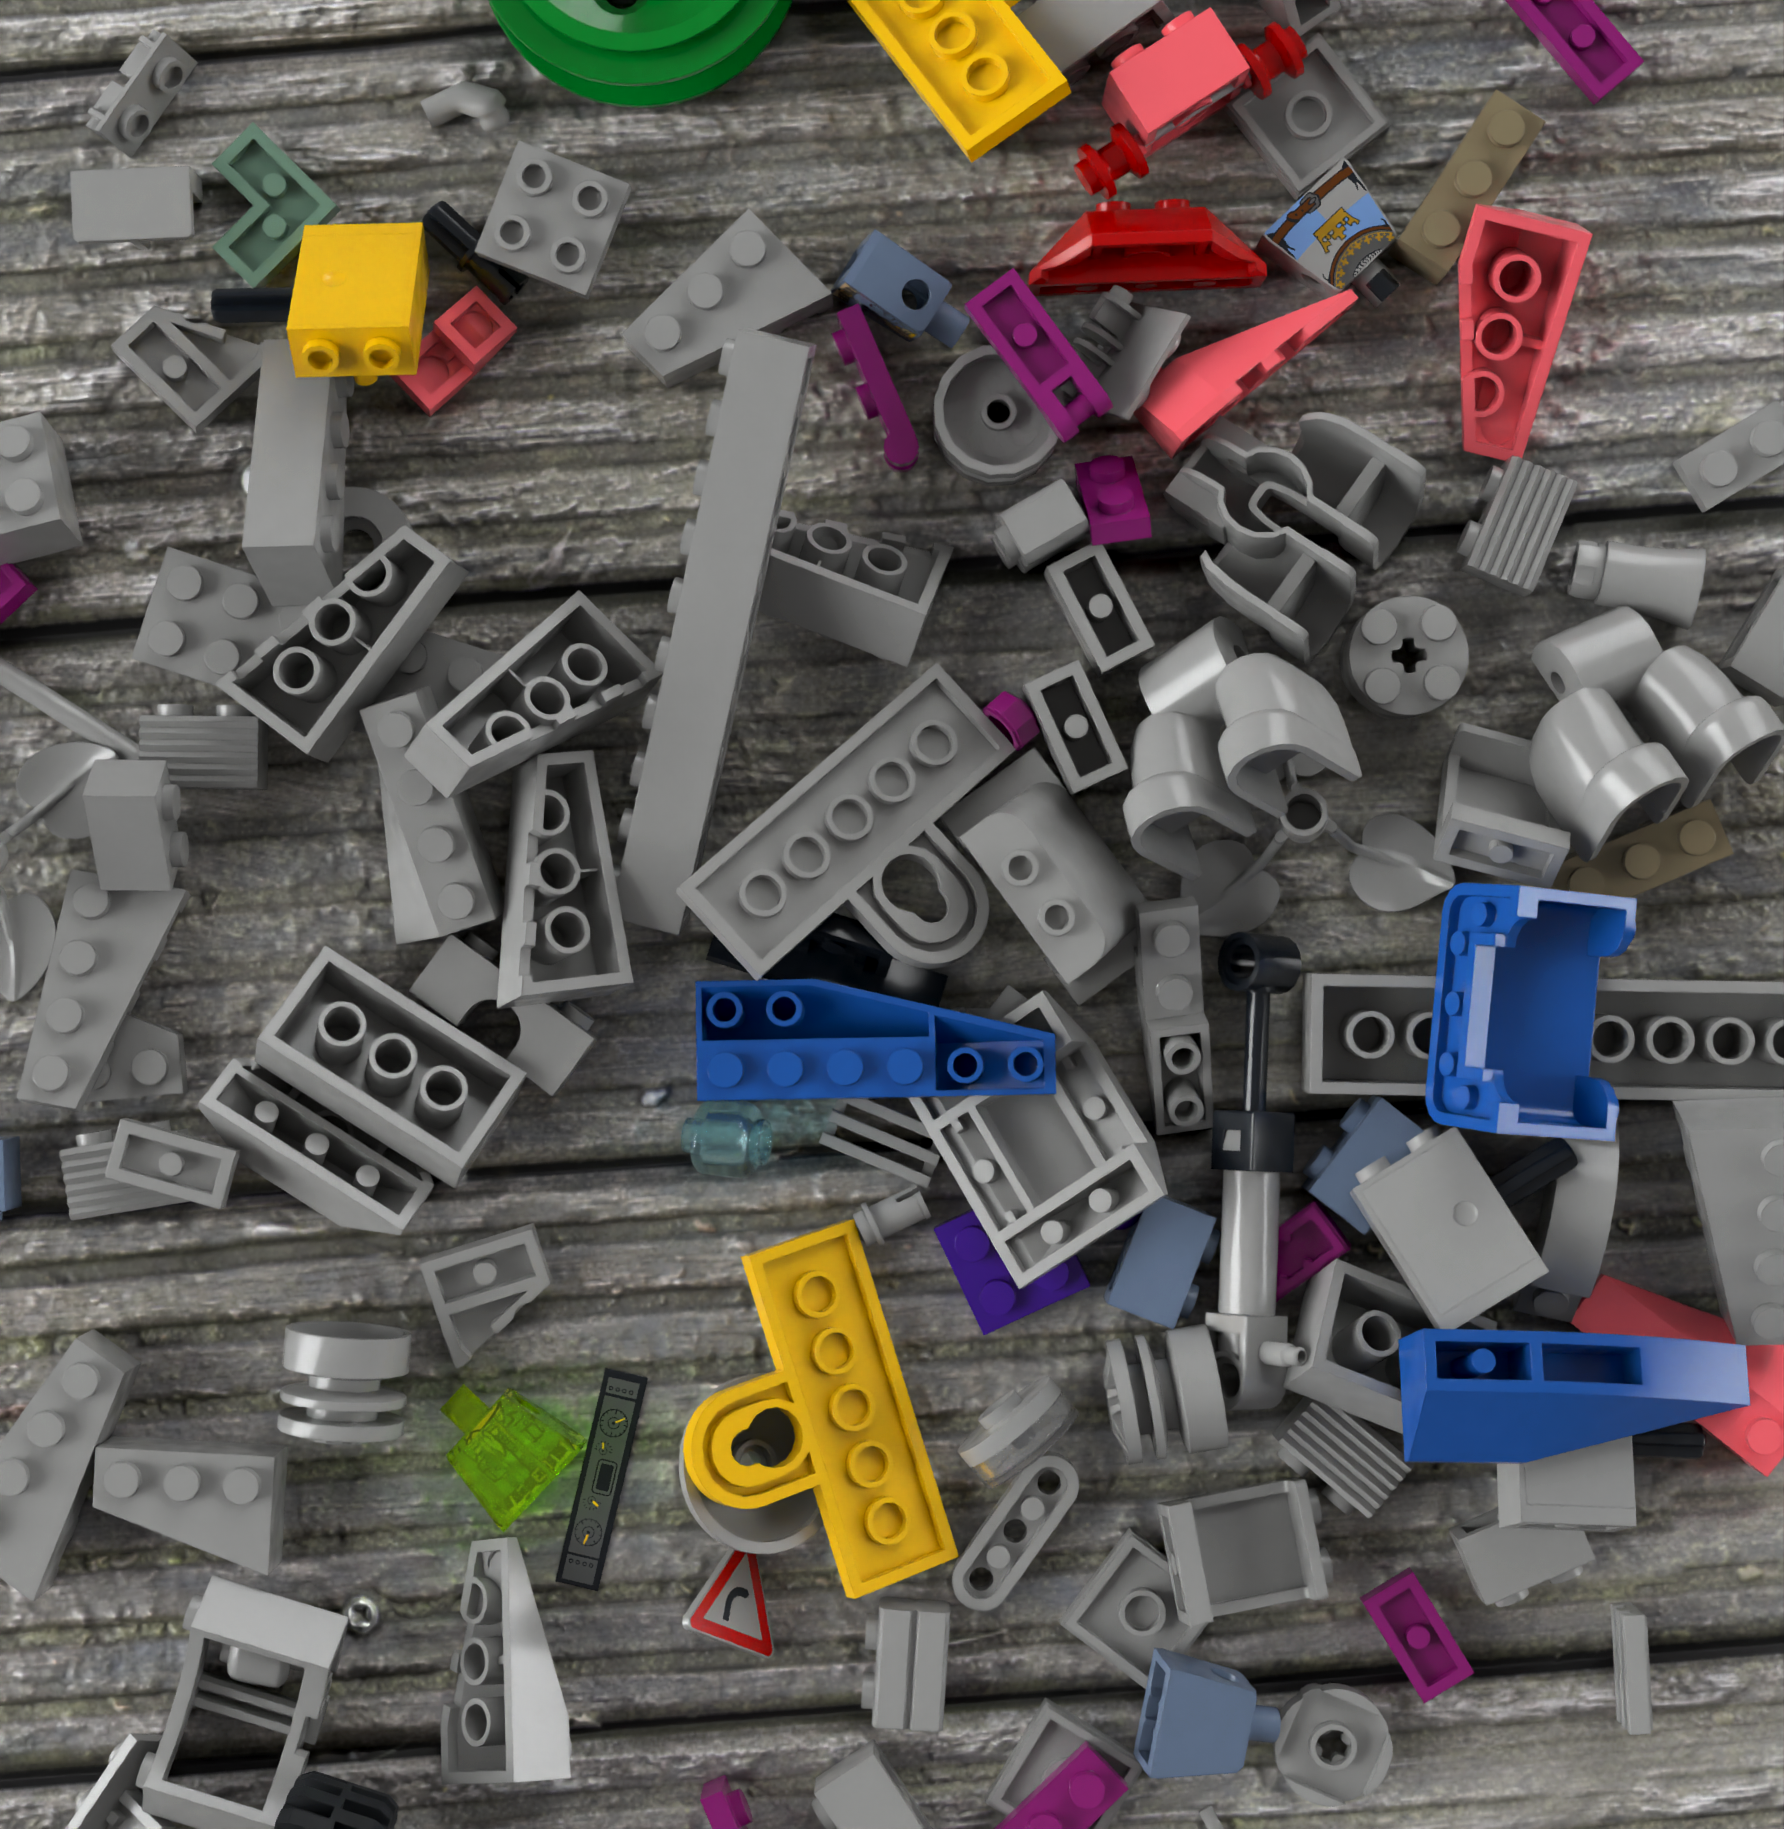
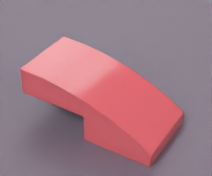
M476 285L433 322V331L421 340L417 375L389 376L431 417L500 351L517 332V327Z

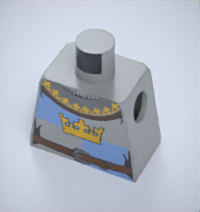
M1345 157L1263 233L1256 245V248L1264 256L1322 299L1342 293L1353 284L1375 308H1378L1402 284L1379 260L1398 238L1396 230Z

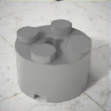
M1399 596L1376 605L1353 624L1342 642L1339 658L1340 673L1344 685L1350 694L1370 712L1387 719H1409L1440 707L1458 692L1467 672L1469 649L1463 628L1451 609L1424 597ZM1402 644L1405 645L1407 653L1414 654L1415 664L1407 667L1406 673L1404 672L1403 664L1393 662L1391 657L1392 653L1401 649Z

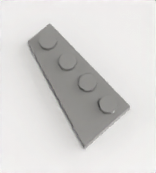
M71 869L19 1085L18 1100L81 1112L115 1045L113 1041L127 1013L131 1014L141 994L139 989L154 960L158 961L168 941L166 936L178 913H182L191 896L187 890L174 887L172 891L100 890L98 874Z

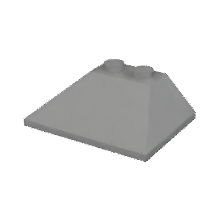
M1047 991L1039 992L998 1021L1055 1034L1056 1094L908 1098L1019 1289L1030 1285L1168 1195L1154 1139L1096 1043Z

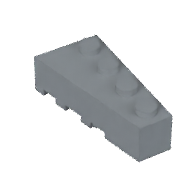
M1031 0L1033 4L1017 15L1018 19L1068 80L1069 86L1084 78V74L1090 68L1087 61L1096 55L1100 59L1110 55L1115 58L1133 46V39L1139 33L1138 28L1151 19L1157 29L1176 18L1164 0Z
M266 339L263 342L242 549L272 606L309 605L318 596L323 598L343 581L345 458L350 438L347 397L353 396L354 376L296 378L288 339Z
M403 525L344 575L345 580L323 598L318 596L301 610L302 616L278 636H270L254 650L256 654L235 672L232 670L227 672L214 684L304 753L328 763L362 718L359 710L370 706L469 572L409 527Z
M578 590L423 726L404 754V757L448 799L639 706L663 676V672L656 671L655 664Z
M593 750L537 754L513 771L497 1009L607 996L634 983Z
M1784 1097L1672 1101L1676 1120L1684 1144L1682 1147L1687 1168L1692 1179L1698 1218L1702 1224L1707 1245L1705 1248L1720 1313L1736 1344L1746 1346L1784 1344Z
M95 1329L75 1338L0 1443V1578L33 1602L54 1584L60 1569L59 1563L79 1521L78 1515L88 1490L94 1483L95 1447L109 1439L110 1435L114 1433L141 1365L140 1361Z

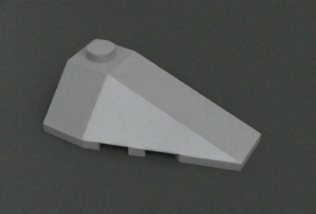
M517 1537L471 1541L460 1613L467 1622L462 1650H453L450 1670L458 1673L453 1704L443 1705L440 1723L442 1785L519 1783L571 1778L570 1756L572 1744L569 1736V1716Z

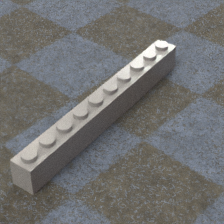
M742 328L737 330L735 340L726 339L722 349L719 374L727 376L722 400L713 399L707 418L706 435L714 436L709 460L700 459L694 478L693 494L701 496L697 519L688 518L682 534L680 554L688 555L684 579L675 577L669 594L667 612L676 614L671 637L662 636L656 654L655 670L663 672L659 695L650 693L644 710L642 728L651 730L646 752H637L631 770L630 785L638 787L634 809L625 808L618 831L617 841L626 844L622 865L613 864L624 922L680 935L689 922L691 909L677 895L676 890L702 864L817 347L816 344L750 328Z

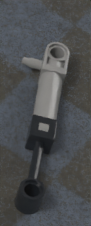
M1236 932L1224 940L1219 950L1217 962L1222 982L1229 989L1246 993L1242 1111L1215 1110L1213 1112L1211 1169L1223 1170L1218 1312H1206L1205 1325L1210 1335L1218 1368L1225 1411L1274 1408L1281 1402L1285 1394L1286 1388H1283L1287 1372L1286 1367H1291L1292 1365L1302 1366L1307 1359V1354L1303 1347L1287 1343L1288 1316L1276 1315L1281 1172L1293 1173L1295 1115L1284 1112H1266L1270 994L1287 993L1295 986L1302 966L1301 954L1296 943L1288 937Z

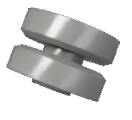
M983 345L960 356L942 376L933 404L934 439L945 462L963 478L985 486L1014 485L1036 474L1052 456L1058 437L991 345ZM1060 387L1053 393L1064 407L1063 392ZM998 406L1001 415L1010 414V417L1003 423H994L988 417L989 408Z

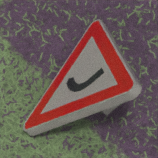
M731 1548L727 1550L683 1616L682 1625L685 1630L759 1658L768 1659L773 1656L774 1646L757 1554L740 1552Z

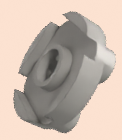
M1311 1683L1302 1687L1297 1695L1284 1705L1280 1711V1734L1277 1741L1272 1743L1273 1754L1277 1767L1296 1794L1314 1804L1335 1807L1346 1805L1344 1801L1354 1800L1360 1795L1365 1797L1377 1789L1389 1770L1393 1746L1387 1722L1367 1695L1344 1684L1328 1683L1321 1685ZM1332 1730L1341 1731L1340 1738L1347 1744V1749L1344 1753L1334 1751L1330 1759L1323 1758L1321 1756L1322 1747L1317 1742L1322 1734L1329 1735Z

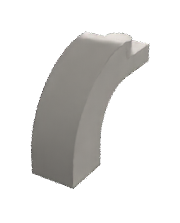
M1618 1118L1615 1142L1563 1138L1574 1151L1578 1164L1576 1168L1544 1187L1541 1213L1533 1242V1247L1549 1272L1513 1293L1514 1311L1572 1322L1581 1298H1590L1603 1261L1616 1199L1620 1144ZM1547 1137L1545 1143L1554 1137Z

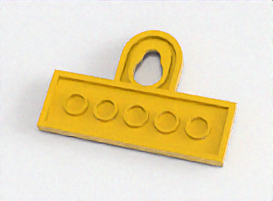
M846 0L971 163L1072 93L1068 80L1010 9L1021 0Z
M854 1219L843 1220L741 1256L776 1370L716 1392L703 1401L693 1413L686 1428L683 1453L687 1471L695 1486L712 1501L727 1507L740 1509L763 1507L813 1488L844 1591L848 1598H859L959 1557ZM775 1408L787 1415L794 1427L795 1440L792 1451L785 1460L773 1467H767L760 1463L744 1466L735 1461L731 1451L732 1441L739 1432L749 1428L757 1414L765 1409Z

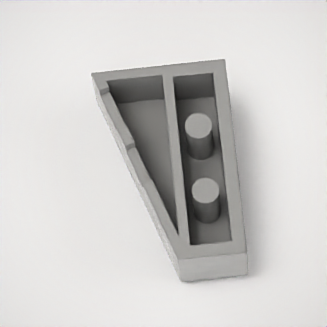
M748 208L621 335L627 348L667 388H670L719 364L726 339L735 340L737 330L750 328L778 335L784 332V329L814 314L819 315L833 308V295Z
M112 1436L95 1447L92 1507L269 1576L282 1562L288 1445Z

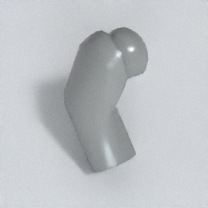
M470 81L457 83L420 101L433 128L463 114L478 117L482 129L487 132L500 130L510 120V113L504 106L506 98L499 90Z

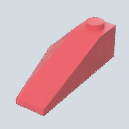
M1349 289L1177 357L1164 369L1160 368L1150 385L1148 398L1140 408L1134 411V416L1172 460L1210 428L1220 415L1223 417L1347 313L1359 297L1352 289Z
M1602 1273L1596 1280L1590 1298H1581L1572 1322H1569L1582 1333L1651 1336L1736 1344L1723 1318ZM1784 1344L1746 1346L1750 1393L1749 1406L1692 1420L1748 1466L1766 1477L1769 1476L1784 1457Z

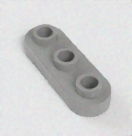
M1041 1452L1032 1456L1021 1468L958 1557L952 1569V1587L955 1596L964 1606L976 1611H987L999 1606L1009 1595L1072 1506L1079 1492V1478L1074 1465L1068 1458L1056 1452ZM1052 1471L1060 1477L1059 1484L1053 1490H1043L1037 1484L1038 1478L1042 1473ZM1013 1519L1022 1521L1026 1525L1024 1534L1018 1538L1008 1537L1003 1531L1008 1521ZM979 1567L988 1569L992 1574L990 1582L984 1586L973 1584L970 1580V1574L974 1569Z

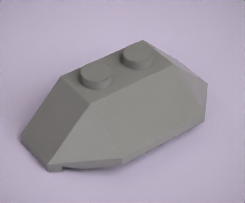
M233 1058L199 1101L198 1108L227 1146L241 1149L238 1159L241 1164L341 1227L401 1235L433 1190L434 1183L430 1173L254 1062L255 1060Z

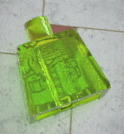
M463 1384L440 1408V1411L464 1433L446 1454L448 1461L503 1532L582 1450L587 1441L580 1433L509 1387L489 1408Z

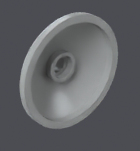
M767 1373L747 1374L731 1379L710 1392L702 1402L716 1392ZM765 1409L756 1415L748 1429L742 1430L734 1437L731 1451L735 1461L740 1464L742 1455L747 1452L751 1457L752 1464L760 1463L767 1467L779 1464L792 1451L795 1440L794 1427L788 1416L779 1409ZM685 1428L679 1452L681 1488L692 1515L699 1525L715 1540L740 1552L773 1554L799 1546L816 1534L824 1525L813 1488L754 1509L727 1507L707 1498L695 1486L685 1465L683 1453Z

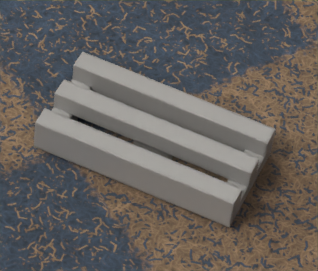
M870 1099L836 1100L819 1140L820 1144L925 1188L928 1187L941 1156L934 1142L930 1150H927L846 1116L843 1113L847 1104L932 1139L922 1121ZM838 1126L924 1161L921 1171L835 1136Z
M1631 1602L1610 1603L1617 1721L1622 1723V1726L1628 1730L1630 1735L1651 1734V1730H1653L1647 1617Z

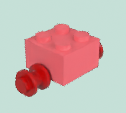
M1209 7L1196 17L1192 11H1187L1173 19L1161 30L1164 37L1148 48L1144 49L1141 43H1138L1118 55L1111 62L1114 70L1109 72L1101 102L1114 123L1109 128L1111 141L1098 150L1087 143L1077 148L1080 161L1073 167L1085 190L1091 196L1100 192L1105 199H1111L1117 195L1116 180L1129 172L1139 179L1148 175L1147 157L1223 109L1226 104L1240 94L1242 86L1245 89L1249 88L1256 97L1264 100L1272 94L1271 80L1283 72L1293 79L1304 74L1302 60L1308 56L1304 42L1296 30L1291 26L1283 29L1278 23L1272 22L1264 27L1265 42L1254 49L1249 48L1243 43L1235 45L1213 9Z

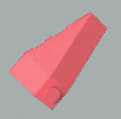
M1482 204L1475 205L1458 261L1462 449L1464 451L1506 461L1512 455L1520 458L1523 457L1593 235L1579 224L1520 209Z

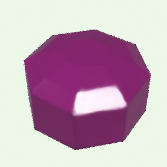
M1003 691L982 710L989 720L1011 742L1016 751L1023 748L1040 732L1034 712L1021 698L1010 692Z

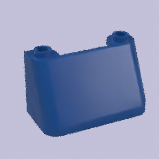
M1480 883L1456 884L1449 891L1442 910L1425 1091L1428 1113L1435 1122L1441 1125L1496 1134L1615 1142L1619 1101L1608 1081L1589 1077L1600 957L1613 958L1620 956L1629 947L1636 933L1637 898L1521 885Z

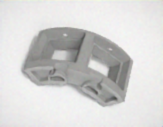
M212 1575L204 1596L194 1594L187 1608L183 1629L189 1630L190 1635L175 1699L157 1752H147L137 1776L136 1787L143 1789L142 1812L197 1829H274L275 1822L281 1809H283L291 1788L294 1787L298 1776L305 1773L310 1751L302 1749L304 1742L312 1745L317 1743L330 1700L328 1693L332 1683V1672L335 1673L339 1666L349 1617ZM210 1639L305 1668L298 1699L203 1671ZM193 1706L288 1735L263 1810L167 1781Z

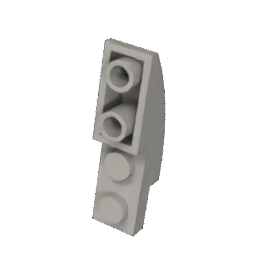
M1194 896L1135 903L1137 947H1134L1135 974L1146 1076L1156 1135L1213 1128L1214 1107L1209 1022L1204 1014L1198 904Z

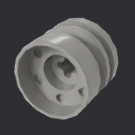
M304 1321L287 1325L285 1328L282 1365L285 1369L309 1376V1380L280 1388L281 1400L297 1406L285 1408L278 1413L277 1427L280 1432L332 1445H362L369 1442L394 1440L403 1436L405 1420L402 1416L388 1411L401 1409L406 1406L407 1396L401 1391L382 1386L381 1380L402 1377L409 1373L412 1334L408 1330L393 1326L350 1321Z
M1204 1323L1166 1330L1165 1358L1160 1359L1153 1358L1150 1346L1143 1334L1134 1336L1137 1363L1132 1364L1126 1363L1120 1338L1105 1341L1106 1360L1102 1380L1112 1433L1121 1445L1128 1465L1143 1463L1140 1435L1150 1434L1157 1460L1166 1459L1168 1451L1167 1431L1179 1429L1183 1443L1190 1454L1228 1448V1426L1221 1383L1210 1335Z

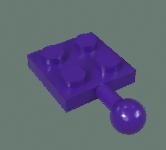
M973 1209L934 1226L937 1238L983 1335L1090 1287V1281L1076 1254L1030 1285L1019 1289ZM1141 1212L1114 1230H1125L1132 1227L1138 1221Z

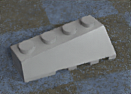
M780 509L758 611L770 617L779 618L816 632L825 638L834 639L861 649L880 659L889 660L908 667L954 547L934 543L931 551L905 546L906 536L882 532L880 540L848 534V524L825 519L824 523L814 525L797 523L794 512Z
M430 685L374 703L359 710L379 768L396 945L442 937L495 920L503 913L504 895L467 790L447 799L404 757V754L423 726L439 712Z

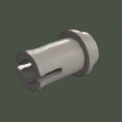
M916 1183L869 1207L864 1202L860 1204L863 1210L852 1215L867 1247L876 1242L881 1247L885 1245L884 1238L924 1219L931 1218Z

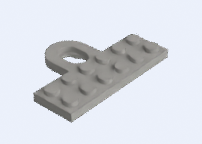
M345 487L344 536L355 530L364 531L372 538L374 550L403 525L413 530L405 513L385 495L365 487ZM167 547L131 658L216 686L214 683L230 670L235 672L256 654L254 650L270 636H278L302 616L301 610L307 605L272 606L256 575ZM425 631L372 704L430 685L438 710L441 711L503 655ZM361 718L352 731L368 735Z
M936 662L677 888L676 893L756 981L842 905L854 915L875 940L895 959L917 968L933 969L948 966L964 957L979 942L988 923L990 907L986 886L979 873L934 823L1011 756L1016 749ZM910 860L926 868L937 880L938 891L946 901L947 911L944 918L938 922H926L914 912L898 909L890 903L883 892L882 877L886 866L895 861Z

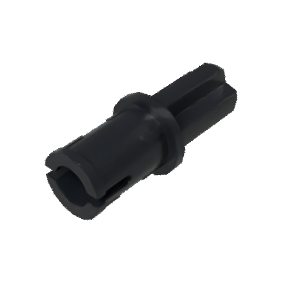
M438 202L424 215L421 221L423 222L424 230L459 261L457 269L461 272L468 270L503 305L508 304L513 299V292L518 294L528 282L529 277L527 275L479 257L475 253V249L481 234L446 202Z

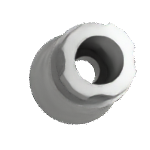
M1578 540L1569 573L1568 595L1582 599H1594V605L1611 608L1628 606L1641 615L1656 618L1688 630L1693 622L1701 594L1706 565L1705 548L1638 546L1614 541H1607L1604 545L1592 541Z

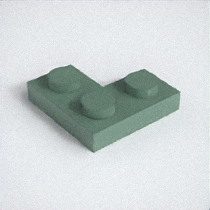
M254 122L212 163L253 205L212 246L252 288H264L300 252L304 225H327L341 211Z

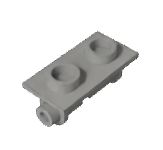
M154 29L148 37L140 36L138 44L119 71L130 78L125 87L112 80L94 107H91L88 111L92 117L86 126L101 138L110 141L130 158H132L144 139L150 134L153 126L177 92L182 88L198 63L164 32L161 34Z

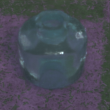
M705 1101L699 1106L694 1117H688L683 1124L681 1133L682 1150L685 1153H690L692 1164L699 1173L708 1176L746 1179L755 1173L758 1166L766 1165L769 1160L773 1138L772 1125L770 1120L763 1119L760 1109L749 1102Z

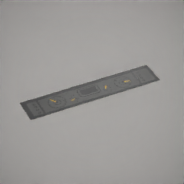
M605 1368L556 1582L594 1591L599 1589L648 1381L647 1377Z

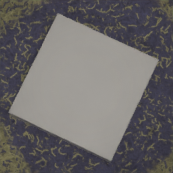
M1319 32L1304 43L1308 56L1302 60L1304 74L1293 79L1283 72L1271 80L1272 94L1264 100L1256 97L1247 88L1226 104L1224 109L1295 201H1298L1343 157L1349 161L1391 126L1390 122Z
M1131 1527L1126 1530L1059 1619L1061 1626L1145 1689L1154 1647L1185 1655L1208 1624L1188 1626L1179 1621L1167 1555Z
M1045 1697L985 1795V1803L1008 1816L1076 1749L1087 1741L1128 1785V1790L1088 1828L1107 1829L1143 1768L1133 1755V1750Z

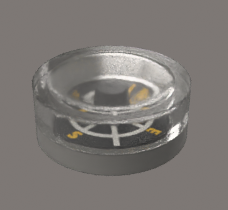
M1044 1376L1029 1384L1018 1393L1015 1390L1007 1392L989 1406L978 1418L980 1425L964 1440L958 1449V1453L987 1489L995 1488L1019 1474L1043 1456L1072 1426L1079 1412L1051 1377Z

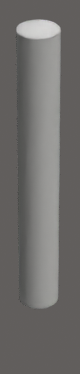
M0 657L1 686L88 741L114 750L119 756V760H139L140 749L136 742Z

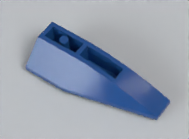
M818 979L695 981L697 1101L837 1100L1056 1094L1054 1033Z
M1427 1328L1398 1339L1405 1462L1523 1464L1750 1405L1746 1345L1601 1333Z

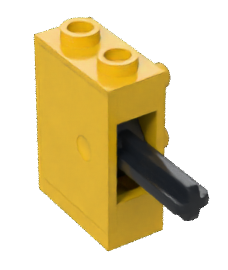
M423 222L304 225L294 287L215 289L211 295L213 319L219 323L287 322L286 330L296 378L354 376V381L358 385L370 386L377 381L378 376L417 375L430 276Z

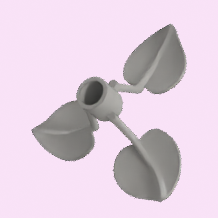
M65 742L44 748L25 762L16 779V790L20 798L34 809L0 833V873L8 863L9 852L6 844L41 817L46 828L60 838L83 839L90 836L82 795L94 760H119V756L114 750L91 742ZM0 886V993L9 1001L14 1002L27 994L47 970L57 925L50 907L41 897L35 894L24 893L8 900L6 891Z
M1299 753L1275 768L1279 781L1286 778L1287 786L1290 790L1284 797L1288 812L1278 818L1280 830L1275 834V837L1262 855L1254 861L1250 850L1245 845L1233 840H1216L1203 845L1196 850L1202 876L1194 881L1182 877L1180 897L1194 896L1199 910L1200 936L1224 938L1236 932H1250L1264 924L1271 917L1280 899V887L1277 881L1262 869L1269 864L1288 839L1297 843H1308L1317 839L1323 832L1328 833L1349 852L1358 855L1353 860L1349 869L1351 887L1363 903L1377 911L1401 912L1410 910L1452 889L1456 882L1454 870L1451 864L1433 860L1435 837L1418 822L1397 814L1374 816L1366 823L1363 829L1362 844L1353 841L1337 827L1336 822L1327 819L1328 807L1325 799L1315 790L1302 788V785L1298 783L1297 776L1312 777L1326 768L1305 754Z

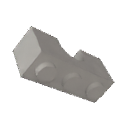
M470 931L466 938L459 933H451L409 989V992L455 1026L463 1025L480 1004L487 1000H497L500 963L495 960V957L500 951L473 931ZM565 1001L561 1008L553 1002L511 1007L519 1018L521 1031L516 1046L506 1060L527 1072L526 1078L551 1096L558 1094L600 1037L589 1029L595 1022L594 1019L569 1001Z

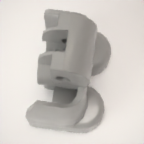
M1313 412L1304 414L1298 421L1301 434L1291 453L1277 447L1267 446L1220 415L1163 495L1169 505L1187 522L1225 545L1213 561L1206 550L1200 556L1201 568L1209 585L1229 605L1269 631L1271 640L1277 646L1307 665L1326 646L1349 611L1356 594V571L1348 563L1328 550L1316 545L1289 526L1281 528L1268 519L1261 509L1271 496L1283 501L1338 537L1340 546L1346 552L1376 570L1398 546L1421 508L1425 493L1426 469L1418 461L1389 445L1365 428L1347 418L1331 413Z
M1618 606L1540 641L1533 649L1531 660L1559 702L1545 714L1533 735L1529 757L1531 774L1536 790L1549 812L1563 831L1570 832V844L1584 862L1597 857L1619 818L1635 802L1638 801L1649 818L1654 823L1659 824L1669 817L1679 800L1686 808L1690 809L1697 806L1719 772L1729 761H1731L1746 783L1753 784L1761 780L1784 745V724L1762 697L1757 695L1743 697L1729 678L1712 661L1685 645L1675 646L1663 651L1649 624L1638 612L1628 606ZM1620 708L1627 709L1639 721L1650 737L1648 743L1642 742Z
M1222 616L1214 618L1140 668L1138 675L1140 689L1151 715L1140 722L1134 732L1130 749L1133 789L1129 791L1123 803L1124 819L1132 847L1141 856L1190 881L1201 877L1202 870L1188 823L1201 815H1206L1237 833L1249 837L1256 833L1257 828L1248 802L1280 818L1288 812V808L1275 768L1297 754H1305L1351 782L1362 777V771L1339 707L1324 686L1277 655L1270 653L1249 654L1241 628L1230 619ZM1225 724L1226 729L1220 738V728Z

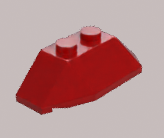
M1160 200L1154 203L1155 209H1131V203L1108 201L1097 204L1096 211H1086L1029 272L1026 285L1034 296L1102 294V292L1109 293L1113 285H1118L1130 293L1260 288L1267 277V264L1206 207H1190L1189 200Z

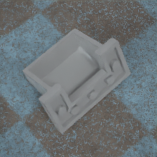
M1035 747L958 802L940 818L972 863L978 862L1046 955L1043 958L1077 1006H1080L1135 965L1134 947H1137L1135 903L1148 901Z

